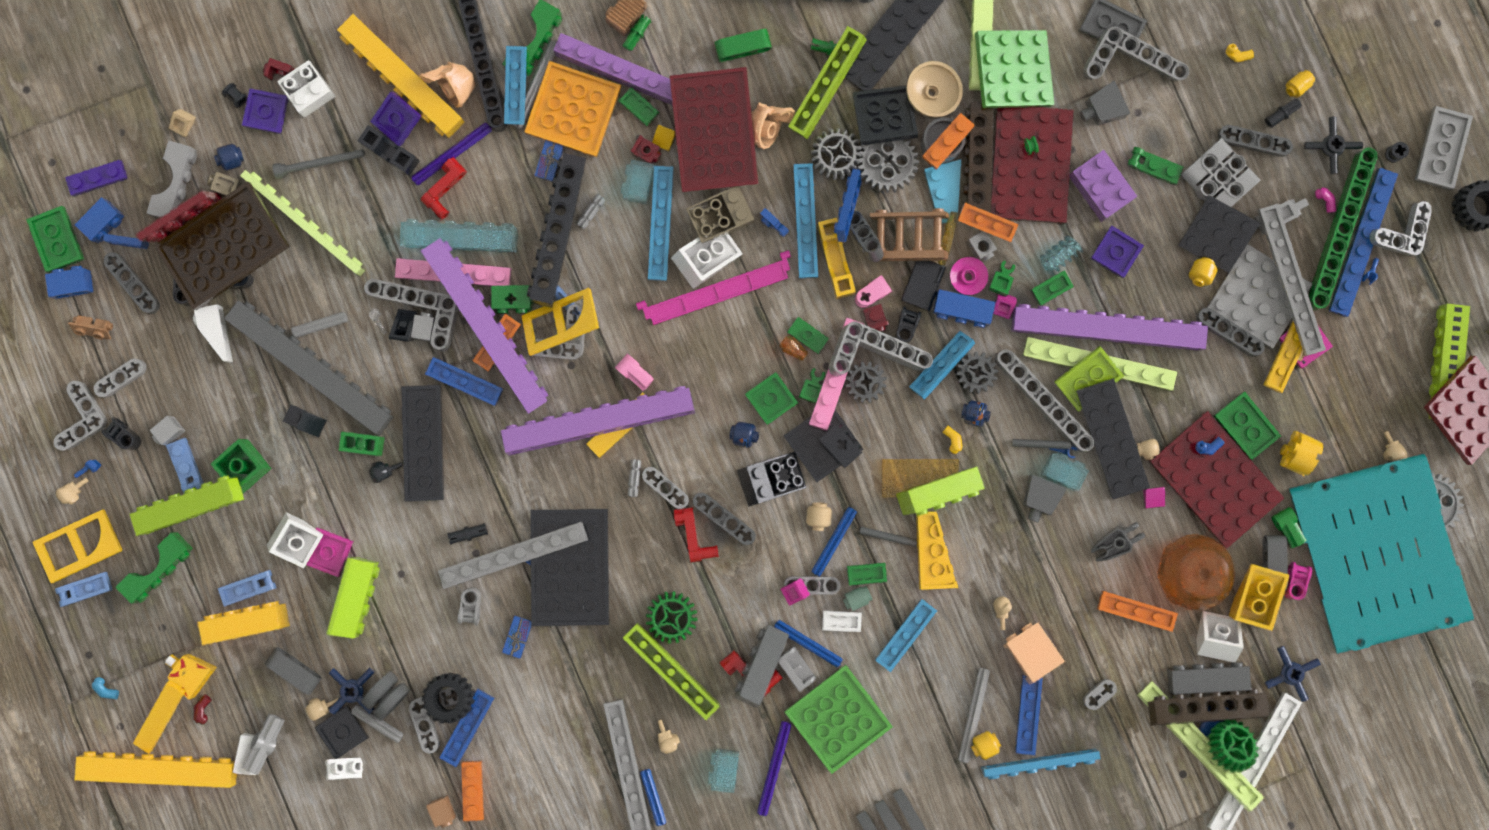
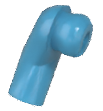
M101 677L94 679L91 686L99 697L118 699L119 690L107 689L104 686L105 681Z

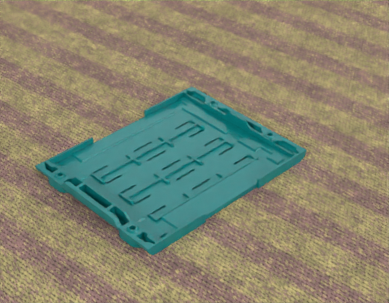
M1424 453L1289 488L1298 524L1307 540L1305 544L1307 543L1323 596L1321 603L1336 654L1352 650L1357 651L1369 648L1372 645L1437 629H1447L1474 620L1459 565H1456L1440 509L1442 507ZM1402 496H1403V498H1404L1407 511L1405 510L1404 503H1403V500H1402ZM1384 500L1386 501L1387 508H1388V511H1389V515H1388V513H1387ZM1366 505H1368L1372 520L1370 519ZM1349 509L1351 510L1352 517H1353V520H1354V523H1355V524H1353V522H1352ZM1332 514H1333V516H1334L1337 529L1335 528L1334 521H1333V518H1332ZM1414 538L1416 539L1421 557H1419ZM1397 542H1398V545H1399V549H1400V552H1401L1403 561H1401V557H1400V554H1399V550H1398V547H1397V544H1396ZM1379 547L1381 548V552H1382V555H1383V558H1384L1385 566H1384V564H1383V560H1382V557H1381V554H1380ZM1362 551H1363V554H1364V558H1365V561H1366V565H1367L1368 570H1366V567H1365V563H1364L1363 556H1362V553H1361ZM1344 556L1346 557L1350 574L1348 573V569H1347V566H1346V562H1345ZM1427 584H1429V586H1430V590H1431L1433 599L1431 598L1430 591H1429V588H1428V585H1427ZM1410 589H1412V593H1413V596H1414L1415 603L1413 602V598H1412ZM1392 593H1394V596H1395V599H1396V603H1397V606H1398L1397 608H1396L1395 601H1394V598H1393V594H1392ZM1375 597H1376V599H1377L1380 612L1378 611L1377 604H1376V601H1375ZM1357 602H1359L1363 616H1361Z

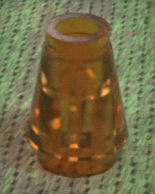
M787 335L779 345L782 352L800 361H803L808 354L794 336Z

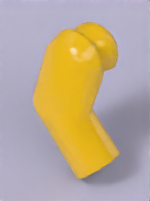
M948 425L942 433L951 439L950 452L957 454L963 447L962 438L958 432Z

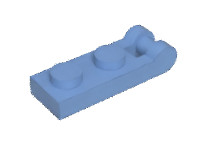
M183 438L166 445L180 480L183 493L185 494V490L195 487L197 490L200 489L204 483L187 439ZM193 477L194 482L189 483L188 478Z
M271 570L218 588L224 607L276 589V584L271 579ZM263 579L265 586L260 587L258 580Z
M103 572L55 589L56 595L59 594L60 607H64L112 591L113 589L108 573ZM67 591H70L71 598H68Z

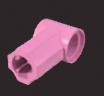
M627 353L615 368L644 391L654 378L639 366L640 364Z

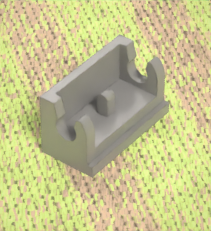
M795 646L780 656L778 662L799 692L815 681L816 676Z

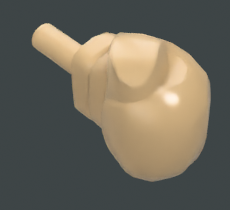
M1389 431L1384 432L1389 442L1385 446L1387 450L1384 451V459L1392 462L1407 458V452L1398 440L1393 441Z
M1156 439L1137 443L1139 455L1143 456L1145 460H1152L1159 454V444Z
M85 477L77 484L72 481L56 490V497L62 504H74L79 499L78 494L81 492L79 488L89 480Z
M1000 596L994 600L993 606L996 618H1000V630H1005V618H1008V612L1012 609V605L1008 598Z
M318 698L311 699L305 708L308 717L312 721H316L326 715V713L330 712L328 710L329 707L338 698L326 703L325 699L322 701Z
M662 720L657 721L661 731L660 734H657L661 752L667 754L677 750V744L680 743L678 736L671 734L670 730L666 731Z

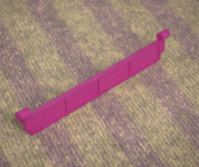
M788 250L780 253L782 261L647 307L645 300L636 303L638 310L643 309L646 320L651 318L653 325L780 282L788 279L786 271L790 270L787 261L788 258H791L790 252Z

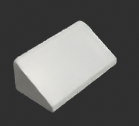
M241 734L233 773L256 775L242 768L251 750L250 745L255 735Z

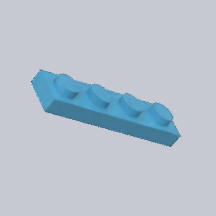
M506 46L504 124L525 125L527 47Z
M959 331L935 357L932 365L925 369L909 386L910 389L925 400L975 345L974 340L962 331Z
M921 599L876 657L875 661L891 672L937 610Z

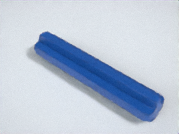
M645 769L640 772L656 826H662L666 824V818L651 770Z

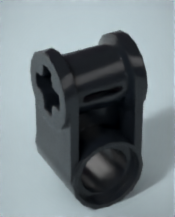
M903 306L895 338L909 343L914 337L922 312L907 310ZM906 331L909 334V339H901L899 333Z
M116 417L111 419L112 422L106 430L101 431L107 439L113 441L122 449L136 450L141 445L139 435ZM131 437V444L128 446L127 439Z

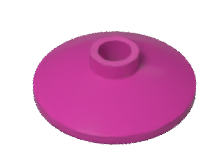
M965 257L958 260L951 268L950 281L954 289L959 293L974 295L982 291L986 286L988 271L984 263L979 259ZM965 274H970L971 280H966Z

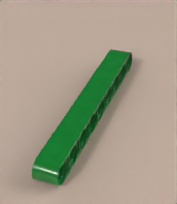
M1365 148L1355 154L1336 209L1337 212H1335L1312 286L1308 293L1314 311L1325 308L1330 302L1378 155L1373 148ZM1363 154L1367 155L1368 162L1363 159ZM1357 172L1362 174V180L1357 177ZM1351 189L1356 192V198L1351 195ZM1345 207L1349 208L1350 216L1345 213ZM1339 225L1344 227V234L1339 231ZM1333 243L1338 245V252L1333 249ZM1327 261L1332 263V270L1327 267ZM1321 279L1327 282L1326 288L1321 285ZM1316 296L1321 300L1320 306L1315 303Z

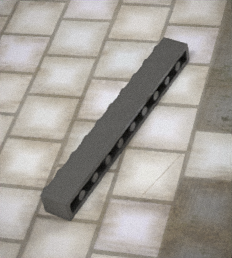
M239 300L224 318L373 433L381 435L394 418L390 414L391 410L383 404L379 406L375 403L376 398L369 393L365 395L359 391L361 389L359 385L353 381L351 383L346 381V376L339 370L333 371L329 368L331 364L323 358L321 360L317 359L314 356L316 353L308 347L304 349L300 346V340L293 335L287 336L284 333L286 330L278 324L274 326L270 323L271 319L264 313L258 314L254 310L256 307L250 302L246 301L244 303Z

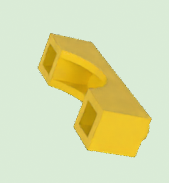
M833 218L818 222L817 227L835 298L839 299L854 295L856 291L846 261L843 244L838 242L837 234L834 233V226L838 220Z

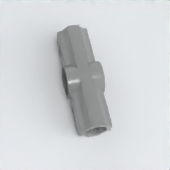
M268 714L260 732H257L252 739L251 750L242 766L244 770L253 774H259L267 756L271 755L275 749L276 738L285 722L284 719Z

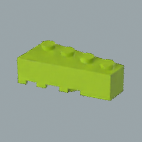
M973 467L946 476V478L931 481L929 484L911 488L912 490L896 493L903 515L916 513L917 516L928 513L927 509L933 507L934 510L945 507L944 503L951 501V504L962 501L963 496L968 495L970 498L979 495V491L985 489L978 467Z

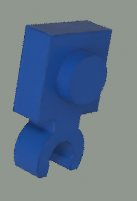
M764 208L760 213L762 218L760 221L767 228L771 226L784 238L789 230Z

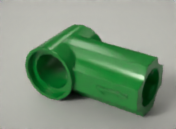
M1290 507L1271 516L1273 524L1286 537L1290 548L1298 547L1307 541L1297 524L1298 518Z

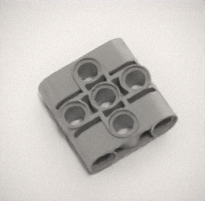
M1222 138L1181 174L1186 182L1195 190L1196 196L1199 199L1205 201L1208 195L1213 197L1218 192L1219 194L1215 198L1231 207L1260 181L1257 175L1246 165L1244 157L1236 154ZM1230 154L1231 156L1223 163L1222 161ZM1204 159L1210 161L1211 167L1205 166ZM1231 161H1235L1238 164L1237 169L1232 167ZM1243 169L1245 170V171L1242 172L1238 177H1236V175H1237L1239 172H1241ZM1217 173L1223 175V182L1218 180ZM1205 177L1206 179L1197 186L1196 184ZM1203 186H1207L1210 189V194L1204 193ZM1230 187L1236 189V196L1231 194Z

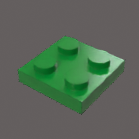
M776 372L745 394L766 425H769L798 404Z

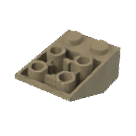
M739 186L732 187L686 208L701 243L733 233L754 223V218Z

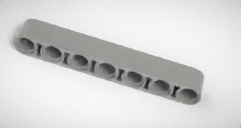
M1008 349L997 353L995 356L997 366L1067 441H1070L1071 445L1077 448L1079 452L1091 450L1094 446L1093 438L1021 360ZM1002 354L1008 355V364L1001 361L1000 357ZM1015 368L1022 370L1021 378H1017L1014 375L1013 371ZM1028 382L1035 384L1034 392H1030L1027 389ZM1041 396L1048 398L1047 406L1041 405ZM1055 410L1061 412L1060 420L1054 419L1053 412ZM1068 424L1074 426L1073 434H1069L1066 431ZM1081 438H1085L1088 442L1085 449L1079 444Z

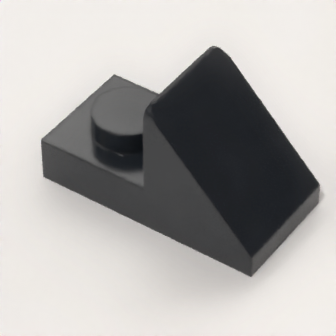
M398 309L389 339L406 342L414 341L411 338L414 316L417 315V311Z
M291 404L283 422L296 427L300 431L320 437L327 420Z

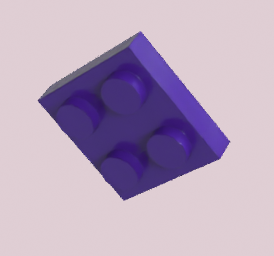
M249 89L242 126L281 134L289 98L286 95Z
M391 91L370 122L396 145L402 146L422 115L394 91Z
M1111 225L1090 259L1123 279L1144 245Z

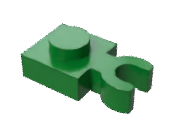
M1003 261L999 267L1000 272L996 271L993 276L989 290L1007 297L1014 279L1009 275L1015 270V265L1013 264L1008 270L1004 266L1006 261Z
M815 368L810 372L811 381L805 379L798 397L813 404L817 403L823 386L819 382L825 377V372H822L820 377H816L814 374Z

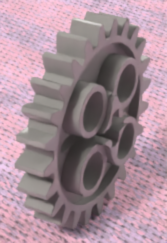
M899 140L869 144L867 146L862 145V151L859 152L862 154V158L858 159L861 162L858 170L863 171L861 178L867 177L865 184L871 182V189L879 186L878 191L880 192L882 188H885L886 193L889 192V188L896 192L897 186L903 190L904 183L910 185V179L915 178L914 173L918 171L916 165L919 164V160H916L918 153H912L915 150V146L909 147L911 140L906 142ZM889 146L893 151L886 152L883 148ZM877 159L879 164L873 165L870 163V160ZM902 159L906 164L899 165L897 160ZM890 172L893 176L886 178L883 173Z
M1432 473L1437 493L1440 490L1438 494L1442 507L1440 510L1446 531L1449 532L1448 527H1455L1453 521H1460L1457 514H1463L1462 511L1458 510L1459 507L1464 506V504L1459 503L1463 496H1457L1460 489H1453L1456 484L1455 482L1448 483V477L1442 479L1441 474H1436L1435 476ZM1443 497H1445L1447 500L1445 506L1442 504ZM1403 500L1405 510L1407 511L1405 501Z

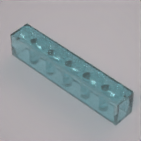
M407 219V222H401L400 245L404 248H425L441 238L443 242L447 240L452 250L517 252L518 229L513 227L514 224L502 223V226H494V223L484 222L483 225H475V222L469 221L464 222V224H456V221H445V224L437 223L436 220H426V223H418L416 219Z

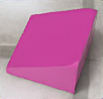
M998 294L993 314L1010 319L1017 298Z
M1165 487L1143 490L1145 508L1165 506Z
M801 578L780 589L789 606L810 595Z

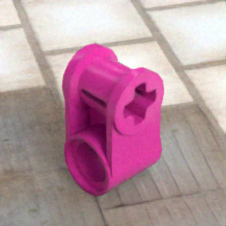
M1291 562L1288 566V587L1284 592V596L1290 600H1301L1306 595L1312 576V567H1303L1296 565L1295 562ZM1294 586L1298 590L1296 596L1292 594V588Z

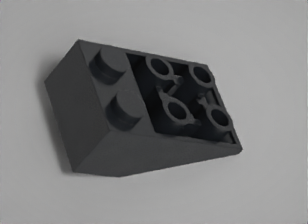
M795 452L737 470L748 507L807 488Z

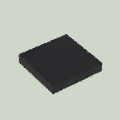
M349 705L314 727L334 759H338L369 738L356 716L351 713L352 710Z

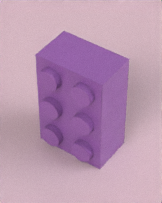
M1104 150L1069 175L1071 181L1101 222L1137 197Z

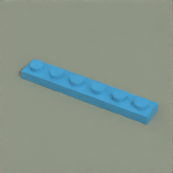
M813 163L794 164L799 279L818 278Z
M654 166L648 280L667 281L674 171V167Z
M1089 749L981 766L984 777L997 779L1000 778L999 775L1016 776L1022 771L1035 773L1041 768L1055 770L1060 765L1074 767L1079 762L1093 764L1095 760L1100 759V753L1097 749Z

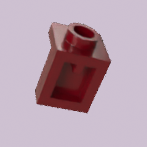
M269 58V61L264 65L263 76L272 81L275 73L284 77L295 70V68L289 64Z
M881 304L862 310L867 326L880 332L886 330L885 327L889 323L886 320Z

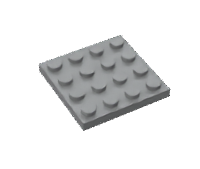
M1247 244L1230 273H1227L1207 308L1219 313L1260 339L1265 346L1273 349L1292 319V315L1274 260ZM1303 278L1306 291L1308 292L1312 283Z

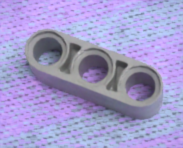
M789 576L784 581V586H786L788 581L801 578L806 586L809 580H815L817 587L815 590H808L810 594L832 595L836 594L840 589V582L832 576ZM829 580L836 582V588L832 591L826 589V583Z

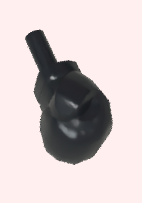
M382 461L374 462L369 469L370 478L374 483H380L382 480L393 475L391 471L403 467L400 462L389 467L388 463L384 464Z

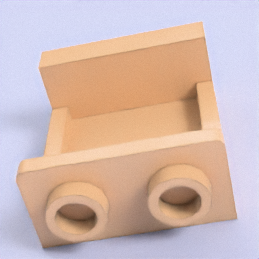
M1029 623L1022 628L1023 632L1018 636L1014 633L1006 638L1007 643L1003 645L1005 649H1009L1026 674L1027 678L1025 679L1029 685L1065 662L1039 623L1035 625Z

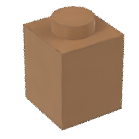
M448 795L426 805L434 827L440 825L442 828L452 824V820L456 817Z

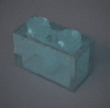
M631 159L630 165L627 164L625 175L627 176L626 183H622L621 194H623L624 200L647 204L654 174V164Z
M1057 452V454L1051 453L1041 474L1074 491H1079L1089 470L1085 469V464L1076 460L1073 463L1068 460L1067 455Z
M716 748V753H712L710 765H714L713 773L709 772L708 778L711 790L734 793L739 751Z

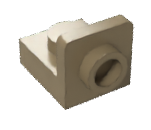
M216 171L213 175H209L206 185L209 186V191L227 196L236 190L239 180Z

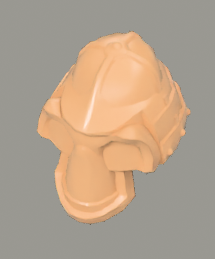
M447 62V65H441L435 70L424 74L421 73L419 76L426 83L437 80L444 95L457 108L462 107L476 84L472 72L463 65Z
M760 102L756 105L757 108L751 111L754 142L758 148L764 150L771 147L778 136L782 122L790 123L795 116L793 108L769 107Z

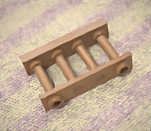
M935 208L932 209V212L887 213V210H876V213H870V217L873 220H877V238L884 253L880 261L948 260V252L941 247L942 219L949 218V214L944 209ZM904 219H915V237L912 250H905L903 248ZM923 219H934V237L931 250H924L922 247ZM885 220H896V242L893 251H886V248H884Z

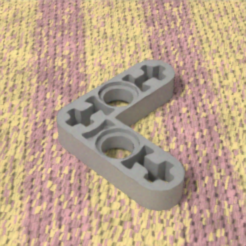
M1426 201L1414 203L1410 210L1405 234L1386 228L1375 229L1370 233L1371 243L1407 256L1419 255L1425 243L1432 210L1431 205ZM1415 224H1418L1420 226V232L1418 234L1414 231ZM1378 234H1380L1381 237H1387V240H1380ZM1395 237H1397L1400 241L1398 247H1396L1393 243Z
M577 303L569 306L567 309L566 330L575 324L571 323V320H575V314L572 313V310H575L577 307V310L582 312L583 305ZM585 334L559 344V354H554L551 348L533 356L577 359L584 352ZM535 338L536 343L544 340V338ZM574 346L575 349L579 350L575 355H573L572 351L565 352V348L571 349Z
M71 381L67 385L66 391L83 419L54 438V446L58 450L68 451L104 429L107 425L106 416L86 384L81 381ZM75 386H80L79 393L73 392ZM86 400L91 402V408L88 411H85L82 407L83 402ZM94 418H99V419H100V421L98 422L99 426H98V425H92V426L89 427V426L87 425V424H90V425H91L92 423H94V422H95V419H94ZM80 426L85 429V434L82 437H78L76 434V430ZM70 437L73 438V439H70V440L66 441V446H65V445H61V443L63 442L62 438H63V439H68V438H70Z
M451 687L443 689L439 693V697L442 699L441 705L444 708L458 703V700L453 697L448 699L449 703L446 704L445 695L452 694L454 690ZM422 697L410 703L409 712L422 750L425 753L431 754L438 750L440 740L432 716H427L426 714L428 712L427 709H420V713L418 710H414L416 702L419 705L424 704ZM425 720L429 723L428 731L420 729L419 724L421 721ZM432 732L433 735H430L429 739L431 742H435L433 749L426 747L428 738H423L422 735Z

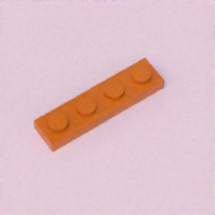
M1102 591L1097 607L1098 610L1173 632L1178 613L1105 591Z

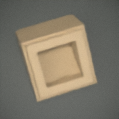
M182 109L176 110L172 113L168 129L186 137L196 117Z

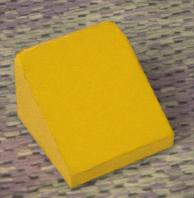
M658 124L652 143L661 149L670 151L676 131Z

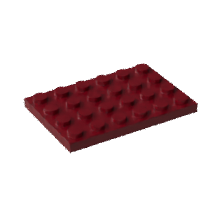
M747 67L671 75L670 85L682 192L759 184Z
M1042 107L997 108L991 191L992 214L1007 220L1061 224L1067 222L1074 110ZM1032 136H1035L1039 152H1032L1031 155H1028L1025 150L1024 139H1031Z
M1208 411L1204 412L1163 448L1157 456L1149 461L1226 549L1284 499L1281 493ZM1217 437H1220L1225 442L1213 455H1204L1196 451V444L1199 441L1212 443Z

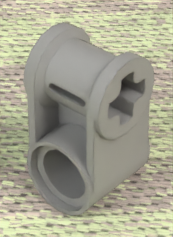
M470 587L462 593L458 612L459 624L467 622L478 626L481 592L479 589ZM468 592L475 594V601L471 602L467 599Z

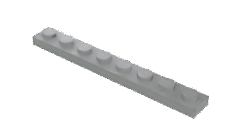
M1275 204L1258 210L1259 217L1304 355L1308 356L1324 351L1326 349L1279 205Z
M579 522L439 570L438 574L443 589H447L588 541L583 522Z
M621 699L604 703L631 830H652L624 701Z

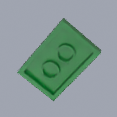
M59 206L26 219L46 273H51L52 270L61 269L84 260L64 206Z
M1245 391L1213 415L1250 460H1253L1281 437L1279 432Z

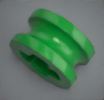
M1032 136L1031 139H1024V146L1028 155H1031L1032 152H1039L1035 136Z

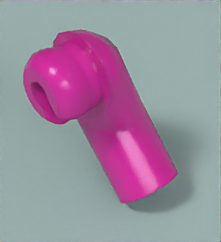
M1327 188L1317 189L1315 196L1317 199L1323 198L1326 202L1327 213L1337 212L1335 196Z

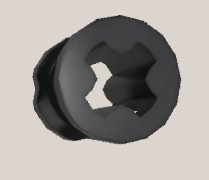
M234 83L228 84L222 91V96L231 100L235 108L241 107L247 101V95L242 94Z
M1403 142L1395 143L1387 148L1385 158L1392 163L1405 158L1409 153L1408 145Z

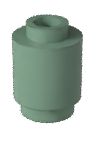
M860 586L846 593V598L843 599L847 610L851 608L852 611L868 605L873 600L867 586L863 588Z

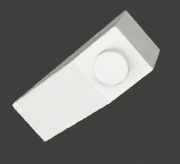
M216 304L194 310L193 321L199 331L224 362L232 363L233 359L223 307Z

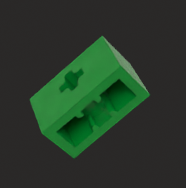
M529 285L491 286V309L497 311V314H508V311L526 314L527 310H532L530 297H527ZM511 296L516 299V301H513V304L508 301V299H511Z
M341 432L339 451L382 456L385 437Z

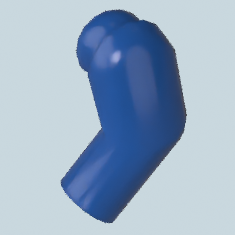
M1217 437L1212 443L1199 441L1196 444V451L1204 455H1213L1225 442L1220 437Z

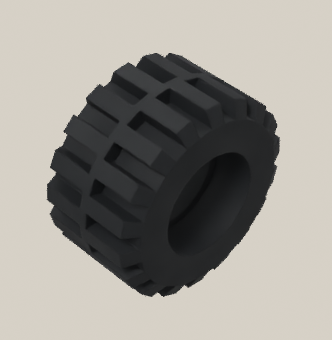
M1480 180L1461 188L1458 191L1459 193L1454 196L1456 201L1452 202V206L1455 207L1452 210V214L1457 216L1454 219L1461 222L1459 224L1461 227L1467 226V230L1474 229V231H1480L1489 228V180ZM1476 196L1482 198L1486 203L1487 211L1485 215L1479 214L1474 208Z
M447 673L436 676L432 681H429L426 684L427 688H424L422 692L425 693L422 697L425 705L422 706L423 709H427V716H432L433 721H439L441 724H450L464 718L471 711V705L475 701L473 699L475 693L471 690L473 686L471 683H467L468 679L462 678L460 674ZM451 687L456 691L458 703L454 709H446L440 704L439 693L442 688Z

